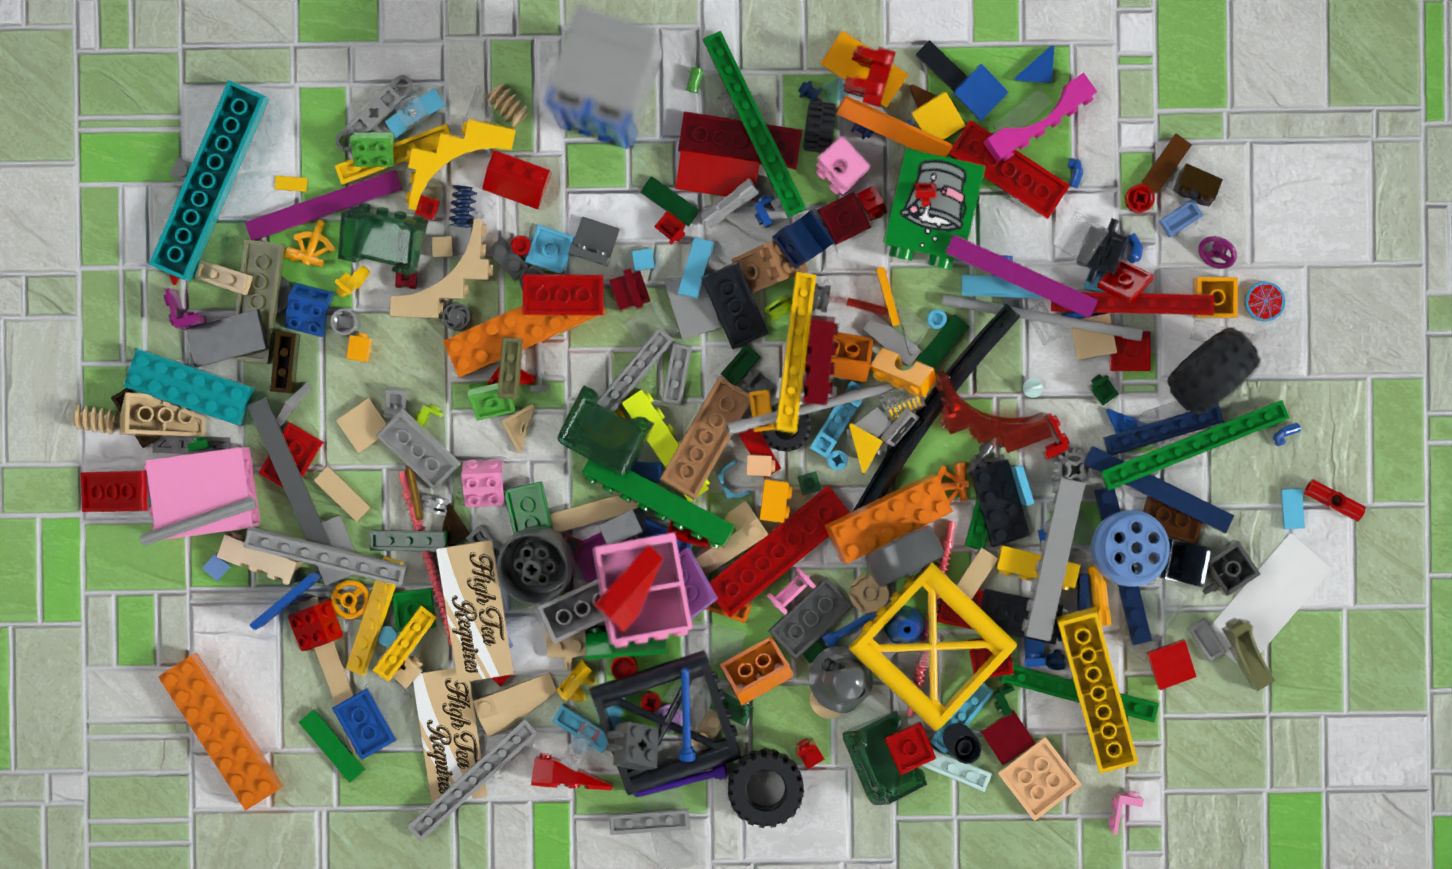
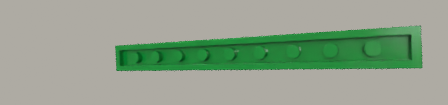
M718 31L703 38V43L787 218L805 211L806 206L722 32Z
M1280 400L1103 470L1100 474L1108 491L1290 418L1283 400Z

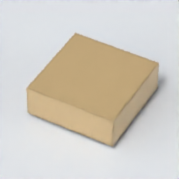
M452 236L432 237L434 258L454 257Z

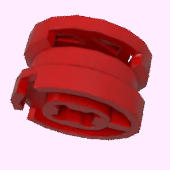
M1144 184L1131 187L1125 195L1126 207L1134 213H1143L1149 210L1155 201L1153 190Z

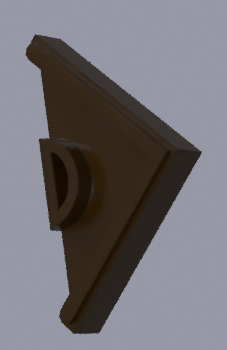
M451 503L447 505V513L442 527V531H447L448 547L453 546L470 535Z

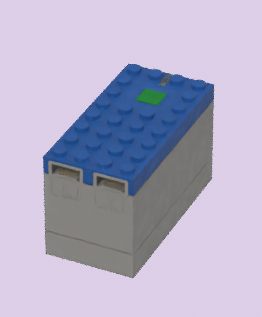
M576 4L550 84L551 87H549L545 100L559 127L571 131V128L579 130L578 134L590 137V134L598 136L597 140L609 143V141L616 142V146L623 149L633 148L662 60L658 31Z

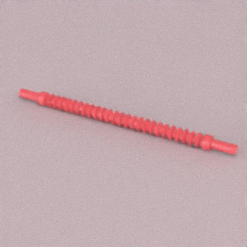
M406 471L400 472L398 476L404 492L402 496L407 501L405 502V505H408L407 510H410L408 515L412 516L410 521H413L412 526L415 527L413 531H424L425 526H422L424 521H417L415 518ZM421 551L420 553L424 555L422 559H425L424 565H427L425 569L429 571L427 575H430L429 581H432L430 586L434 587L432 591L435 592L434 597H437L436 603H439L437 608L441 609L439 613H442L441 619H444L442 624L446 625L444 630H447L446 635L449 636L447 640L449 645H452L443 588L441 586L442 582L439 580L441 576L437 574L439 570H436L437 565L434 564L436 560L432 558L434 554H431V551Z
M949 520L945 538L941 542L945 556L941 557L940 561H937L939 563L937 567L944 574L945 571H948L946 566L949 563L947 561L951 559L949 554L952 553L950 549L954 545L952 539L956 522ZM936 594V615H938L937 610L940 609V608L938 607V604H941V602L939 601V599H941V598H940L937 594ZM928 616L925 617L927 619V622H924L926 627H923L925 632L922 633L923 638L920 639L922 643L929 642ZM928 650L918 651L920 652V655H917L919 660L916 661L917 666L914 667L916 672H913L915 677L912 680H914L913 683L919 689L923 687L921 682H924L922 677L925 674L923 672L926 671L925 665H928L926 663V660L929 659L927 657V654H929ZM908 706L906 715L914 717L915 712Z

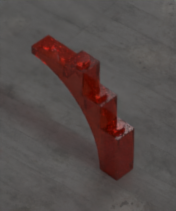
M944 370L936 372L938 379L935 380L938 390L943 392L944 397L941 398V401L945 408L941 410L942 418H939L943 430L947 429L950 435L968 428L971 438H975L979 444L996 438L999 447L1004 448L1007 453L1052 437L1047 418L1043 413L1020 418H1007L987 414L968 404L956 393Z

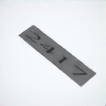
M160 436V439L153 442V453L197 454L230 449V437H204V440L211 439L213 447L194 452L188 451L187 444L193 443L192 439L198 437Z

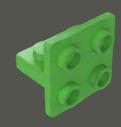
M354 132V135L350 136L354 166L394 167V133Z

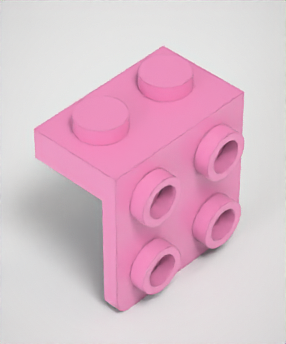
M503 460L463 461L461 477L466 507L504 505Z

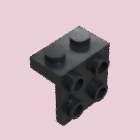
M1169 539V558L1160 578L1203 587L1211 557V549L1201 545Z

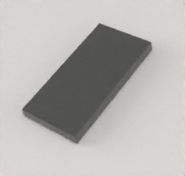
M825 577L791 608L786 615L777 621L768 632L796 660L847 613L853 605L828 577Z

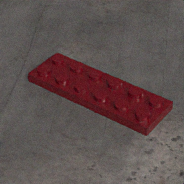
M684 111L678 152H681V149L760 161L741 120ZM766 124L787 169L796 170L802 130Z

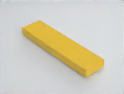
M420 606L372 671L389 682L437 617Z

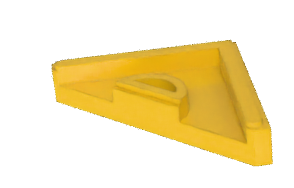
M850 423L849 427L862 472L865 473L883 441Z

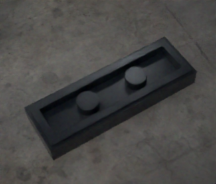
M930 40L915 55L953 92L968 77Z

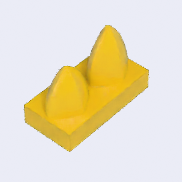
M581 660L556 689L557 692L566 701L569 699L575 702H585V694L580 685L596 684L594 672L585 661Z

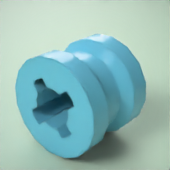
M835 450L829 454L827 462L832 469L841 470L846 467L848 458L844 452Z

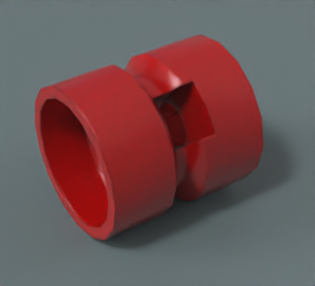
M634 656L615 657L611 664V672L615 679L635 673L638 669V663Z

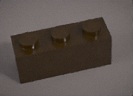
M276 331L271 392L295 393L301 334Z

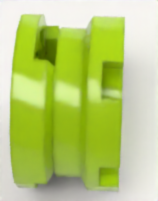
M788 295L764 308L765 312L771 316V322L791 312V303L789 302L790 298ZM782 301L784 302L772 310L774 306L778 305Z

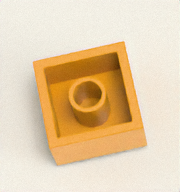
M1238 277L1193 278V294L1215 295L1214 316L1193 315V318H1238Z
M764 479L760 520L784 523V518L788 519L790 507L786 506L787 499H791L792 486H789V482Z

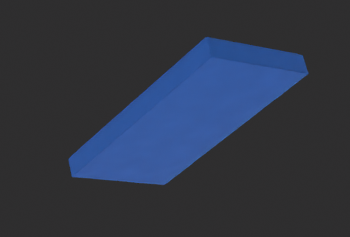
M316 571L308 575L249 624L253 630H257L265 626L322 578L320 572Z

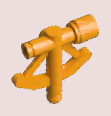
M318 220L313 232L306 231L295 234L293 238L299 242L301 249L288 247L285 251V258L293 262L300 260L302 264L307 266L312 264L322 267L324 260L317 258V256L327 251H335V247L329 239L321 235L322 227L325 225L324 221ZM311 238L306 250L303 239ZM318 241L325 244V248L315 252Z

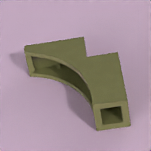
M1232 618L1227 621L1222 631L1232 646L1229 650L1253 690L1259 691L1274 682L1275 679L1258 650L1253 636V627L1249 620Z

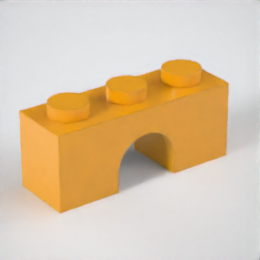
M882 347L870 365L874 378L881 382H888L895 388L905 389L914 396L919 395L925 398L937 380L934 369L916 361L912 368L901 371L900 369L903 364L900 355Z

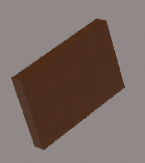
M1148 496L1146 497L1142 512L1157 519L1165 529L1168 537L1197 545L1203 523Z

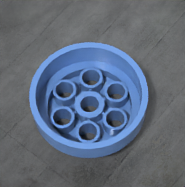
M1138 510L1119 511L1109 515L1097 526L1091 541V555L1097 570L1105 579L1120 586H1141L1153 581L1162 573L1169 558L1170 546L1165 529L1153 516ZM1132 523L1138 525L1136 533H1133L1131 530ZM1117 532L1121 535L1119 543H1116L1114 540V535ZM1150 533L1155 535L1154 543H1150L1148 540ZM1133 543L1138 545L1137 553H1133L1131 550ZM1116 553L1121 555L1120 563H1116L1114 560ZM1150 553L1155 555V562L1153 564L1148 560ZM1133 563L1138 565V572L1136 574L1131 570Z

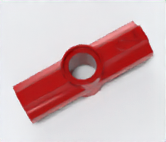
M1311 479L1305 488L1304 495L1356 522H1359L1365 513L1366 506L1314 479ZM1334 495L1339 498V502L1335 506L1331 503V498Z

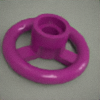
M1209 236L1199 243V255L1207 265L1217 269H1225L1231 267L1236 262V249L1228 240L1219 236ZM1214 242L1212 245V249L1210 251L1205 252V245L1207 243ZM1228 249L1231 253V257L1226 255ZM1210 258H1220L1223 261H1225V263H1218L1211 260Z

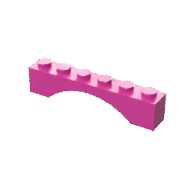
M1083 72L1063 87L1055 108L1045 119L1027 127L1002 128L983 143L996 162L1001 159L1005 162L1014 155L1012 151L1017 148L1022 150L1030 144L1028 140L1033 137L1038 139L1046 133L1044 129L1048 126L1054 128L1062 122L1061 117L1064 115L1070 117L1078 111L1077 106L1080 104L1086 106L1093 101L1094 98L1092 96L1097 93V90Z

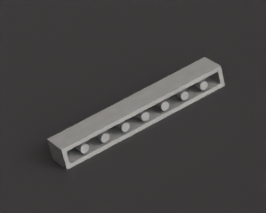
M1058 478V482H1054L1052 493H1055L1054 501H1050L1048 513H1051L1049 521L1046 520L1044 525L1046 537L1045 541H1041L1039 552H1042L1041 559L1037 560L1035 572L1038 573L1036 580L1033 579L1031 584L1033 596L1032 600H1028L1026 611H1029L1028 618L1024 619L1022 631H1025V636L1046 641L1051 640L1085 483Z

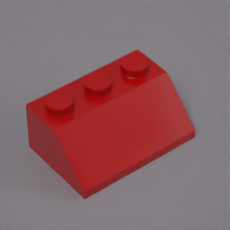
M493 150L486 169L482 190L539 210L552 172L541 166Z

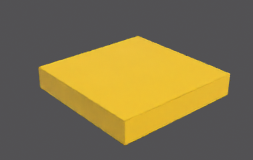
M945 91L911 112L922 131L942 140L966 126Z

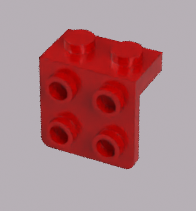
M330 599L288 615L291 628L302 652L344 637Z

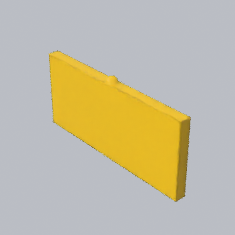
M276 175L275 190L307 192L308 178Z

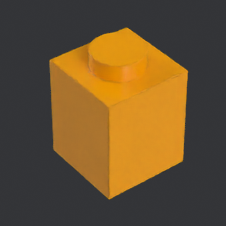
M356 332V336L350 335L346 359L369 362L373 339L367 338L368 334Z

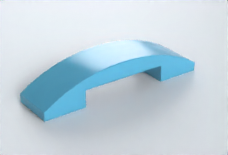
M851 380L843 394L863 389V387ZM863 399L835 406L811 444L810 449L827 459Z

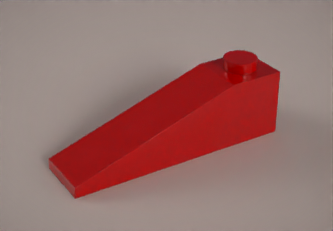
M648 544L593 605L624 632L638 617L664 558Z
M540 753V756L535 757L531 786L558 788L560 784H564L565 787L571 789L580 788V785H584L586 789L593 790L613 789L612 782L552 757V754Z

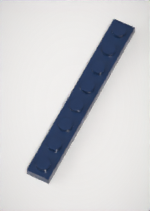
M1106 487L1094 490L1101 521L1109 515L1120 511L1115 488L1108 491ZM1118 532L1114 535L1116 543L1121 541V535ZM1116 553L1114 555V560L1116 563H1120L1121 561V555L1119 553ZM1132 564L1131 570L1136 574L1134 564ZM1117 585L1131 644L1134 646L1152 641L1139 586L1127 587Z

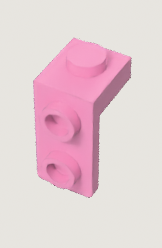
M1127 791V794L1117 792L1116 797H1113L1111 808L1114 809L1113 817L1110 816L1108 821V828L1112 834L1117 835L1123 804L1143 807L1144 799L1139 796L1138 792Z

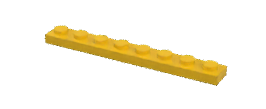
M795 273L775 430L796 433L816 283V275Z

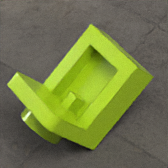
M430 403L429 406L423 405L421 412L417 411L414 419L425 428L431 413L439 417H443L444 413L440 412V407Z

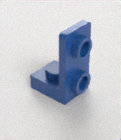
M1024 638L1025 667L1046 666L1044 642Z

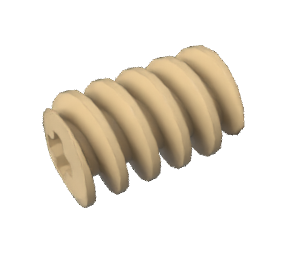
M503 82L489 93L487 99L490 98L489 104H495V110L501 109L500 115H507L505 120L507 122L512 121L511 126L516 127L528 116L529 113H525L527 106L520 108L519 106L522 101L518 100L515 102L516 94L509 96L508 94L511 89L503 90L505 86Z
M81 404L77 405L73 417L74 426L78 430L84 428L85 431H90L92 429L93 432L100 431L103 434L107 432L109 435L115 433L119 421V413L117 412L114 416L112 409H109L108 413L105 414L104 408H101L100 412L97 413V408L93 407L92 411L89 412V406L86 405L84 410H81Z

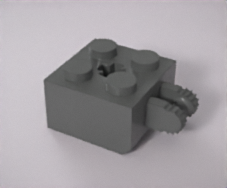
M1232 540L1211 554L1206 572V580L1211 577L1214 582L1202 590L1205 595L1218 588L1222 595L1228 596L1261 575L1238 540ZM1229 564L1234 565L1232 572L1227 571Z
M633 722L615 724V732H607V737L614 739V744H607L606 748L607 750L614 751L613 765L638 771L657 768L659 728Z

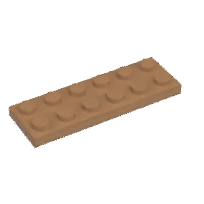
M719 376L659 480L695 500L731 437L727 432L726 423L741 420L750 404V395Z

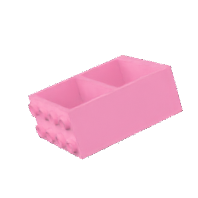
M250 447L146 460L144 471L146 470L149 485H147V495L151 497L152 504L149 506V512L154 519L152 531L253 497L256 502L255 509L167 539L245 529L249 526H261Z
M675 533L592 549L600 596L648 544L664 558L638 617L624 632L604 615L609 644H614L616 648L628 646V641L634 640V644L648 642V637H654V640L668 638L670 633H674V636L686 635L688 630L692 629Z

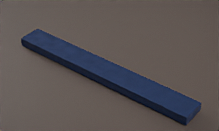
M1091 446L1083 465L1100 473L1125 461ZM1151 474L1124 484L1224 534L1227 533L1234 517L1233 514Z

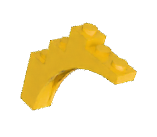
M468 117V121L463 122L461 133L465 134L464 137L440 131V136H435L433 148H437L436 151L412 146V151L407 150L405 162H409L408 168L416 169L415 172L411 171L409 183L413 184L412 190L407 191L405 203H409L408 209L416 210L420 195L428 181L452 159L479 149L499 148L512 150L516 128Z

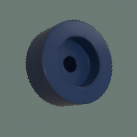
M1055 649L1053 653L1047 655L1046 666L1052 670H1063L1066 667L1067 658L1061 654V650Z

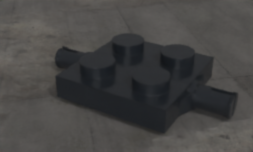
M1111 218L1107 229L1090 227L1076 261L1079 266L1090 270L1086 279L1089 283H1094L1098 273H1106L1113 276L1116 274L1129 242L1128 237L1115 232L1119 223L1117 219Z

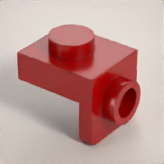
M875 185L857 193V197L870 221L881 218L887 213L885 202Z
M667 210L654 227L669 239L668 243L672 245L675 241L679 242L685 235L683 231L686 225Z

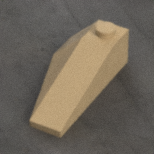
M125 393L120 413V435L205 437L206 417L184 408H179L166 401H161L148 394Z
M747 501L731 510L724 518V520L735 525V530L725 548L719 547V549L708 545L707 548L702 547L695 555L705 576L768 535Z
M547 673L476 698L473 704L479 721L489 737L508 730L557 692L551 673Z

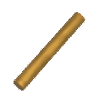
M406 465L415 518L417 521H420L424 517L415 472Z

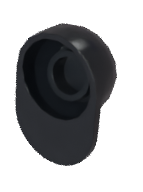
M953 723L945 729L942 737L943 744L958 762L970 764L978 760L982 751L981 743L966 725Z

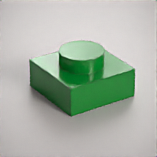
M204 436L192 439L193 443L187 444L189 452L213 447L211 439L204 440Z

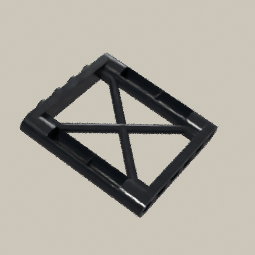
M705 650L590 687L591 697L608 744H614V739L607 737V732H615L607 708L618 705L660 724L658 746L667 729L683 735L682 726L672 721L682 702L681 687L665 718L622 699L681 679V670L683 668L689 670V687L693 679L705 677L726 738L717 741L691 730V739L710 747L695 752L694 761L683 762L677 758L659 764L655 769L644 771L617 766L628 796L742 758L735 737L738 736L736 726L730 723L729 718H732L729 706H724L723 700H726L723 689H718L717 682H720L716 670L712 671Z

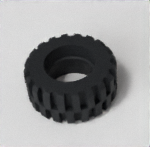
M763 748L760 751L753 750L748 755H743L739 762L733 766L728 779V798L734 812L736 811L738 817L746 820L749 825L753 826L755 824L759 828H765V826L773 828L777 827V824L780 823L783 825L787 822V819L793 818L796 810L802 804V798L804 797L802 775L797 764L785 753L781 754L778 750H767V748ZM772 770L782 778L785 790L782 798L776 804L760 806L749 798L747 783L750 777L757 771Z

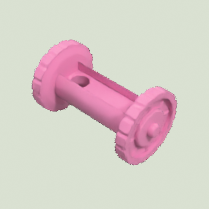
M799 567L795 569L799 575L776 596L771 593L767 595L774 603V607L778 608L784 615L788 613L785 606L808 585L813 589L816 587L810 580V576L805 574ZM802 580L803 585L797 586V582Z

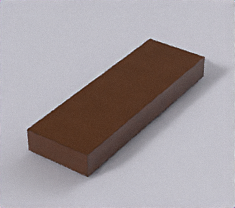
M1177 133L1174 134L1141 181V184L1149 186L1155 194H1158L1192 144Z

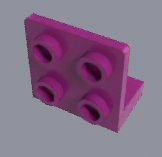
M165 289L164 301L170 307L171 314H169V320L172 326L174 325L175 328L186 330L187 328L207 323L206 316L194 312L184 313L178 290Z

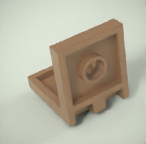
M775 241L758 246L731 259L732 263L738 261L752 294L778 282L793 278L796 272H808L806 264L795 270L788 259L786 262L784 253ZM752 267L755 268V270H756V275H754V273H753V271H752Z

